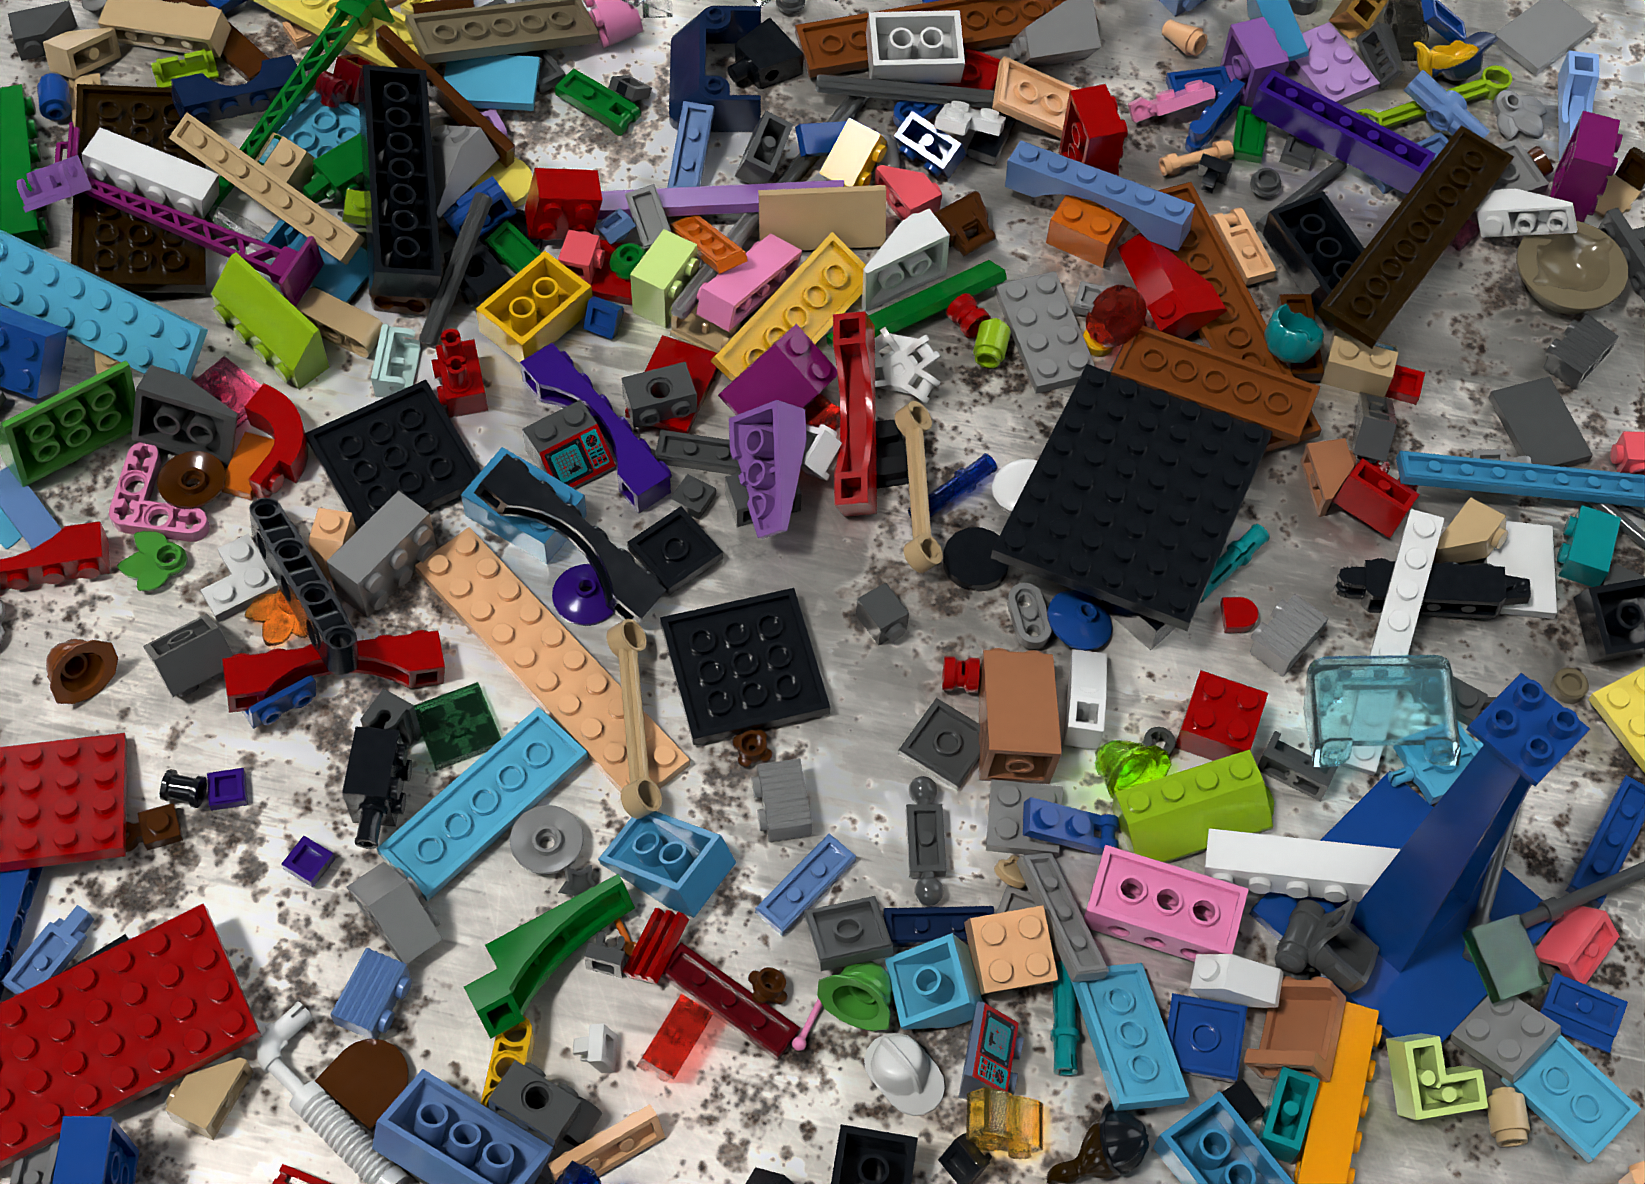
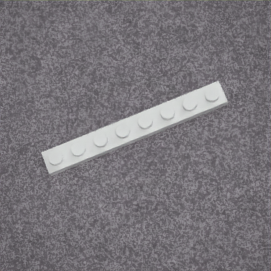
M1414 509L1409 511L1339 766L1373 776L1377 771L1445 518Z

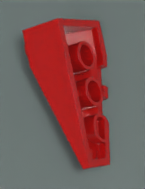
M1142 233L1137 234L1117 247L1149 313L1161 332L1184 339L1228 311L1214 286L1164 246L1148 241Z

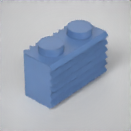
M366 948L330 1014L334 1024L368 1039H378L381 1032L386 1033L394 1019L395 1013L392 1010L396 1005V1001L398 999L403 1000L407 996L412 984L407 964L390 956H385L383 953Z

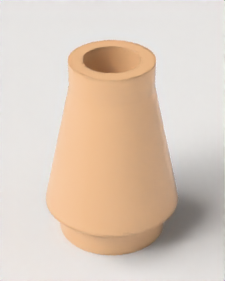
M1172 19L1166 21L1162 28V35L1168 38L1187 56L1199 55L1206 46L1207 35L1203 33L1202 28L1175 22Z

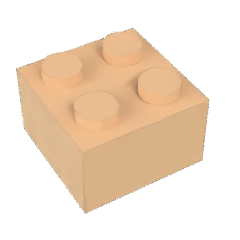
M1044 905L974 917L964 922L981 996L1048 984L1058 980Z

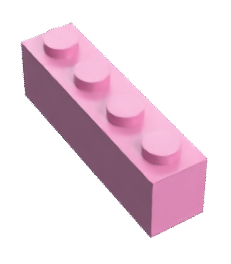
M771 233L760 242H755L752 248L746 252L747 262L723 273H718L711 281L702 284L697 293V300L699 302L696 314L729 332L768 300L799 267L802 250Z

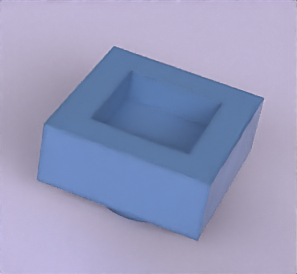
M619 208L595 225V228L611 245L614 242L625 239L629 235L630 230L636 225L631 217Z

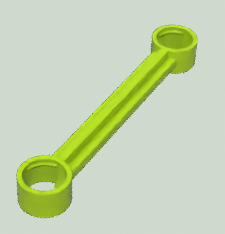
M1493 65L1484 69L1480 79L1448 90L1458 92L1466 102L1482 96L1486 99L1494 100L1499 92L1509 90L1512 83V75L1506 68ZM1491 80L1498 81L1501 84L1493 83ZM1415 101L1379 113L1371 109L1356 111V113L1385 128L1425 116L1427 113Z

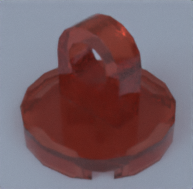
M1115 285L1107 288L1096 297L1092 303L1095 306L1091 312L1088 311L1086 316V329L1090 337L1104 347L1115 348L1126 344L1136 336L1142 326L1147 327L1145 319L1147 314L1146 302L1142 294L1131 286Z

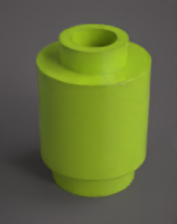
M991 318L980 323L973 349L974 359L980 366L996 368L1004 360L1011 334V329L1004 321Z

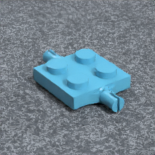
M1457 719L1396 741L1393 749L1404 764V768L1389 772L1388 780L1392 782L1391 785L1393 787L1413 781L1429 805L1439 802L1484 744L1479 740L1475 741L1469 736Z

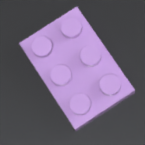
M1330 22L1302 33L1309 56L1290 61L1289 64L1308 88L1341 105L1350 103L1378 90L1380 82Z

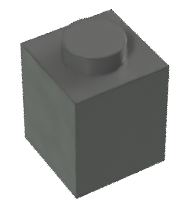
M887 583L857 598L856 616L878 646L888 640L890 642L895 641L904 635L908 626L909 612Z

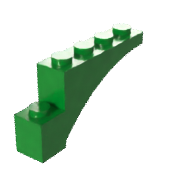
M619 874L485 944L496 970L464 986V989L490 1039L525 1021L523 1015L527 1007L551 974L589 938L616 919L635 909Z

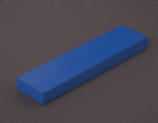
M1627 775L1622 779L1565 891L1572 893L1619 872L1645 821L1644 784ZM1607 894L1587 903L1599 909Z

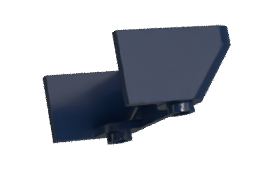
M761 6L707 7L672 36L670 49L669 122L674 129L678 130L683 101L714 106L715 111L711 132H753L761 118V95H730V85L726 79L720 76L705 75L706 43L736 44L738 40L761 24Z

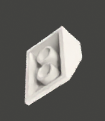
M930 208L920 213H914L903 220L863 269L862 309L864 311H870L946 275L950 234Z

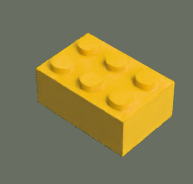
M544 251L476 308L479 332L520 363L550 343H555L586 316L588 300L592 298V287L556 258Z

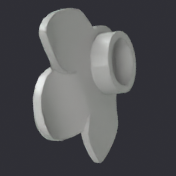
M1503 90L1496 95L1493 110L1498 116L1497 126L1507 139H1512L1518 131L1538 139L1542 136L1543 122L1541 116L1547 110L1538 99L1530 95L1519 96L1511 90Z

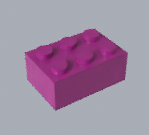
M1587 111L1582 112L1555 169L1549 196L1572 202L1576 221L1583 223L1587 215L1592 216L1598 203L1597 195L1603 196L1608 182L1607 175L1613 176L1618 158L1613 156L1614 152H1618L1623 134L1618 133L1620 120Z

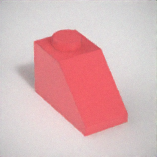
M885 165L876 167L875 185L886 186V202L901 221L914 213H920L929 208L933 213L940 210L942 192L939 186L934 182L932 183L925 173Z

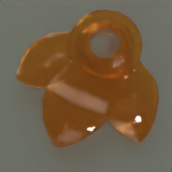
M280 589L276 594L261 595L252 602L245 612L246 619L263 623L262 636L266 646L282 644L289 639L292 633L300 638L307 637L291 607L287 605L288 602Z

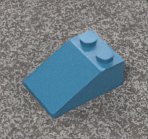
M656 811L641 819L631 817L598 859L601 865L615 874H619L621 878L666 907L693 918L736 864L733 855L720 834Z

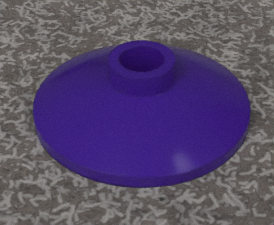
M590 564L571 567L556 580L552 591L553 604L558 614L566 621L575 625L591 626L606 621L614 614L606 606L603 589ZM583 587L592 588L588 592H583L580 590Z

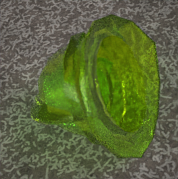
M1111 740L1098 747L1095 752L1096 771L1104 779L1105 786L1112 799L1115 792L1165 777L1172 765L1166 750L1156 745L1145 746L1143 743H1134L1128 740Z

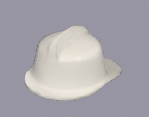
M900 1033L884 1034L876 1038L867 1048L864 1057L865 1071L887 1100L900 1112L911 1116L925 1115L934 1110L942 1101L945 1090L944 1077L935 1062L911 1037Z

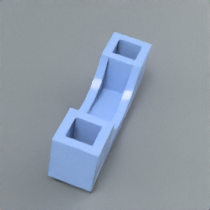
M1568 51L1558 73L1559 161L1582 112L1592 113L1593 101L1599 80V54Z

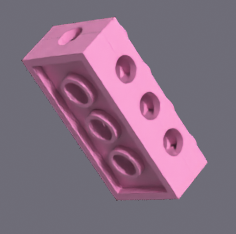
M1105 845L1084 914V920L1091 930L1195 962L1196 954L1233 953L1249 889ZM1124 895H1130L1134 899L1127 898ZM1159 905L1165 906V907H1167L1169 910L1163 909V908L1160 907ZM1195 916L1201 917V918L1204 919L1205 921H1201V920L1197 919Z

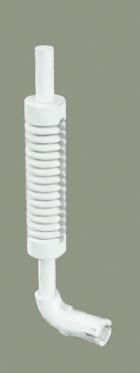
M297 1001L277 1021L265 1026L266 1031L260 1037L257 1047L258 1063L265 1073L270 1072L293 1095L289 1106L303 1118L304 1122L308 1123L309 1127L313 1128L315 1133H318L320 1138H323L325 1143H328L330 1148H333L332 1150L335 1153H338L337 1155L340 1158H343L342 1160L345 1163H348L347 1165L350 1168H353L352 1170L355 1173H358L357 1175L360 1178H363L362 1181L364 1183L408 1184L409 1175L399 1165L373 1150V1139L371 1140L370 1136L366 1135L365 1131L361 1130L360 1126L356 1125L355 1121L351 1120L350 1116L346 1115L345 1111L341 1110L340 1106L336 1105L329 1095H325V1091L315 1081H310L304 1085L281 1061L282 1055L280 1052L289 1045L288 1040L309 1022L313 1021L311 1013L306 1007L302 1009L303 1004Z

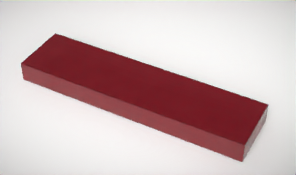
M680 942L673 951L661 977L778 1061L790 1046L792 1040L800 1033V1027L767 1003H756L752 999L750 991Z

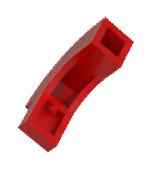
M263 383L244 406L250 425L275 439L270 453L248 479L254 497L258 499L270 498L273 493H277L281 489L285 478L297 483L305 470L309 451L303 423L293 402L282 392Z

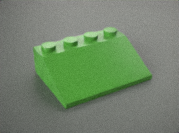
M125 360L0 423V454L2 460L22 487L132 432L136 391L129 363Z

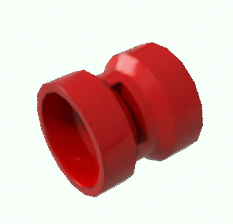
M970 293L958 296L946 310L947 317L953 323L960 325L961 332L967 338L977 336L980 323L991 319V316L984 308L977 307V301Z
M944 656L942 691H953L956 688H963L966 692L977 693L980 659L968 658L965 661H961L953 656Z

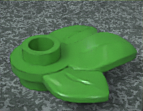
M142 531L134 534V540L139 552L118 563L117 567L128 578L138 579V591H152L164 585L169 576L180 573L186 567L188 558L181 546L168 542L162 533ZM169 559H175L170 563H166V561Z

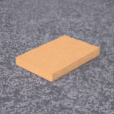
M1004 56L998 66L992 109L1061 138L1069 92L1078 88Z

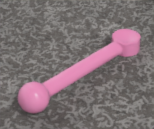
M819 998L800 1035L792 1040V1046L796 1051L804 1050L807 1045L806 1038L823 1006Z

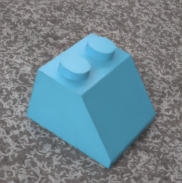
M953 933L885 958L902 1029L947 1028L973 1020L977 1001H983L969 946Z

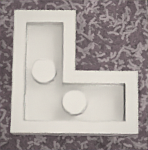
M952 101L951 104L946 103L938 113L934 125L935 129L963 136L968 129L999 136L1004 129L1006 117L999 116V112L993 109L982 108L979 111L969 108L970 105L965 102Z
M249 533L217 548L231 575L201 589V593L217 622L281 591Z

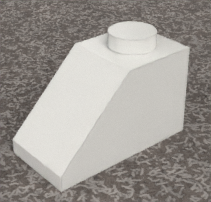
M1196 954L1190 989L1199 998L1248 1007H1278L1284 972L1281 969L1233 954Z

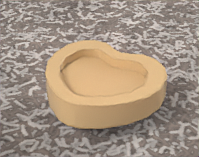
M1011 855L1007 860H999L994 867L997 876L1010 886L1020 889L1024 888L1026 883L1016 864L1019 857Z

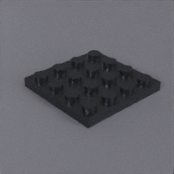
M426 379L305 433L309 446L345 510L352 513L357 531L398 491L426 511H429L461 496L481 472Z
M794 588L660 617L661 629L693 745L740 735L750 730H762L830 714L831 707Z

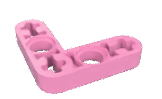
M141 442L134 444L128 451L109 508V516L114 528L129 534L152 531L162 533L166 539L188 542L202 540L207 536L210 529L204 511L200 508L181 509L168 503L150 501L162 460L156 446ZM144 458H145V460H144V462H143V465H142V468H143V470H144V472H143V471H141V464H140V462H139V459H144ZM134 481L144 483V487L136 493L127 491L128 485ZM128 508H130L132 515H127L125 520H121L120 516H125ZM165 514L168 516L167 522L161 526L150 524L151 519L155 515ZM193 520H198L199 524H194L192 529L187 528V525H191Z

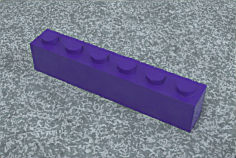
M1273 69L1257 88L1251 109L1252 114L1405 194L1409 193L1435 158L1436 153Z

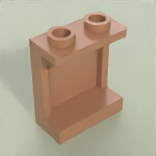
M1283 976L1278 1007H1268L1259 1049L1247 1048L1244 1063L1261 1079H1275L1282 1066L1320 1079L1322 1082H1330L1346 996L1334 985L1333 981L1324 977H1313L1311 980H1297L1292 977Z

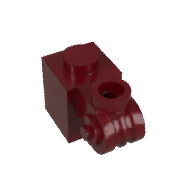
M358 54L337 56L334 73L324 71L316 80L315 89L321 95L320 102L332 108H338L340 102L345 101L351 105H358V87L363 64L380 65Z

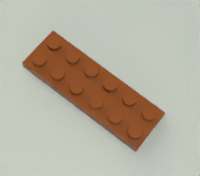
M1135 322L1111 371V375L1130 379L1142 386L1164 391L1168 395L1185 401H1193L1199 406L1216 412L1227 413L1233 418L1258 424L1262 428L1273 431L1272 436L1298 444L1320 390L1318 385Z

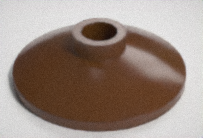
M203 451L184 452L171 458L162 467L157 478V487L161 497L171 506L181 509L199 508L212 502L222 492L226 482V472L221 461L210 453Z

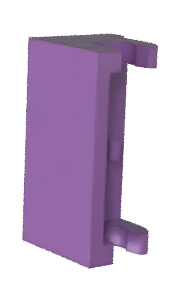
M78 155L26 173L32 191L28 190L24 179L17 180V189L25 205L23 206L25 213L92 189Z

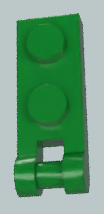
M574 68L555 86L556 96L609 126L610 130L618 136H622L628 130L630 122H636L641 116V111L637 105ZM617 110V111L621 112L622 114L619 116V115L615 114L614 112Z

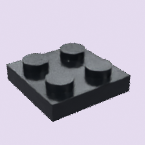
M682 506L627 542L628 550L647 571L652 572L660 579L661 585L666 589L665 592L668 595H671L723 559V551Z

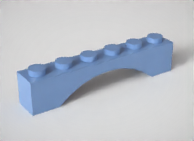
M1024 141L1019 142L1007 161L1006 188L1031 197L1062 194L1093 201L1125 218L1148 241L1175 251L1179 250L1190 231L1195 207L1193 203Z

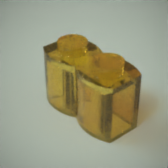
M984 1087L967 1093L966 1139L978 1144V1149L982 1151L1002 1150L1008 1152V1157L1013 1159L1031 1158V1153L1043 1150V1103L1027 1097L1014 1096L1009 1092Z

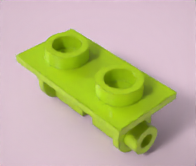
M205 48L200 51L184 54L185 59L179 60L177 55L163 59L157 58L156 62L151 63L157 87L172 88L171 79L203 73L209 79L219 78L212 50L206 51Z

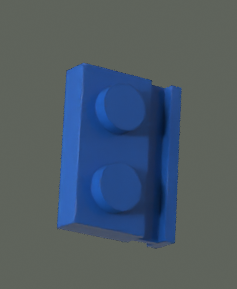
M1553 973L1540 1007V1013L1561 1026L1562 1036L1608 1054L1611 1052L1614 1037L1617 1035L1628 1002L1558 973Z

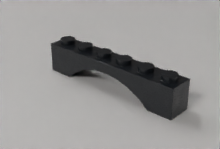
M506 454L475 490L474 493L500 516H513L536 521L557 531L571 541L594 569L603 589L606 606L622 620L632 619L638 623L666 591L655 574L650 571H644L635 563L634 557L628 551L622 548L618 549L608 540L607 534L601 528L590 525L582 518L581 512L574 505L563 502L556 496L553 487L547 482L539 481L529 472L527 465L520 459L512 458Z

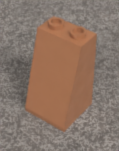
M1003 648L983 650L979 672V780L991 781V779L1050 784L1062 754L1053 654H1043L1037 650L1009 652Z

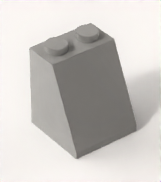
M1066 0L1025 27L1012 39L1013 43L1010 44L1011 59L1030 68L1087 59L1101 48L1093 0Z

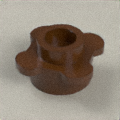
M750 730L734 737L732 743L739 753V765L749 767L754 762H768L772 758V751L767 748V735L764 731ZM754 746L756 749L750 751L749 747Z
M767 967L763 968L760 972L755 970L749 974L748 981L752 984L754 991L752 999L756 1003L764 1004L770 1001H774L777 1004L785 1003L788 997L787 993L783 991L786 987V979L779 970Z

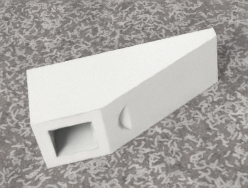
M1520 189L1491 190L1476 210L1481 237L1576 233L1578 230L1572 202Z
M1072 649L1063 745L1099 749L1105 723L1107 653Z

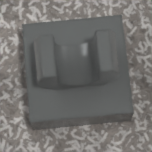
M601 931L596 937V944L588 942L584 954L586 969L622 978V971L626 965L625 939L623 936H619L617 945L609 948L604 945L606 933Z

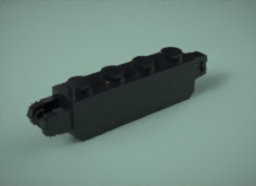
M1377 558L1365 560L1364 567H1343L1337 575V583L1334 586L1337 595L1344 598L1361 599V606L1367 612L1381 613L1395 561ZM1456 562L1432 563L1419 615L1494 619L1501 612L1503 605L1527 604L1531 597L1530 579L1505 575V567L1493 566L1488 563L1477 565H1460Z

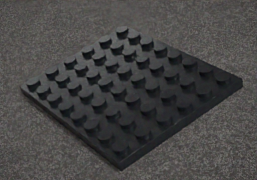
M1086 364L992 549L991 559L1188 631L1273 431L1262 428L1255 423H1248L1233 418L1227 413L1216 412L1199 406L1193 401H1185L1168 395L1164 391L1142 386L1133 380L1111 375L1109 371Z

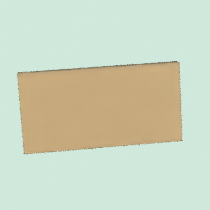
M885 185L758 190L759 242L771 233L801 250H815L831 232L848 248L881 247L886 241Z

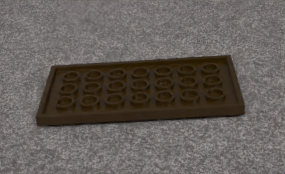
M77 84L75 127L80 129L78 156L82 166L83 151L99 128H103L206 169V164L169 138L181 121L172 101V88ZM82 192L73 195L71 264L127 291L206 293L205 247ZM204 231L198 232V234L205 236Z

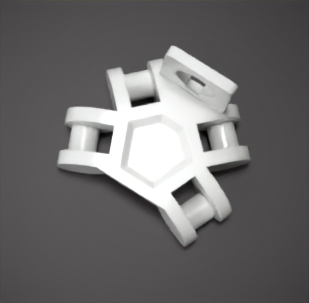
M886 327L880 330L881 334L875 337V369L878 368L880 380L875 381V389L881 388L912 394L927 404L930 400L927 396L933 387L936 386L938 388L941 382L923 369L939 359L941 355L938 351L934 352L927 343L930 341L927 335L917 339L890 334ZM889 344L893 350L882 357L878 351ZM916 350L923 359L919 364L912 355ZM920 376L923 380L918 388L915 389L912 386Z

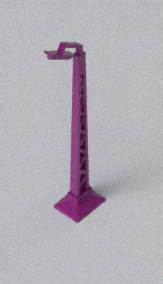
M69 122L68 141L56 143L54 163L62 161L63 149H67V158L78 155L80 129L74 127L72 122ZM88 177L92 189L82 192L225 257L230 258L232 254L237 252L255 270L270 276L272 282L279 284L284 297L295 307L324 265L314 236H309L299 251L286 246L280 249ZM204 231L205 236L198 234V232ZM211 234H214L222 238L212 240ZM239 244L240 252L230 248V246ZM246 247L253 249L256 252L247 255ZM273 257L276 258L272 265L262 262Z

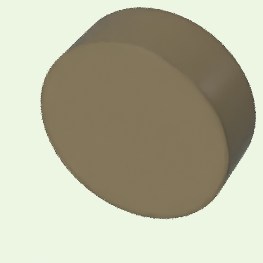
M1563 668L1553 677L1550 688L1552 694L1559 701L1566 704H1575L1583 699L1588 691L1589 683L1586 676L1579 670Z

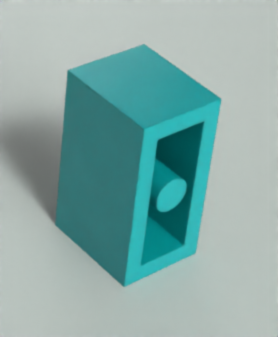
M1581 505L1575 517L1569 516L1563 530V535L1568 536L1567 542L1562 543L1556 562L1561 563L1558 576L1590 587L1600 586L1609 572L1621 517Z
M1282 1066L1273 1080L1257 1138L1274 1158L1291 1164L1300 1152L1320 1079Z

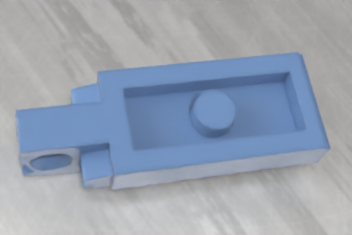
M77 905L65 920L59 918L54 923L49 922L2 979L1 984L15 995H18L60 974L82 948V944L87 939L85 932L94 921L92 915Z

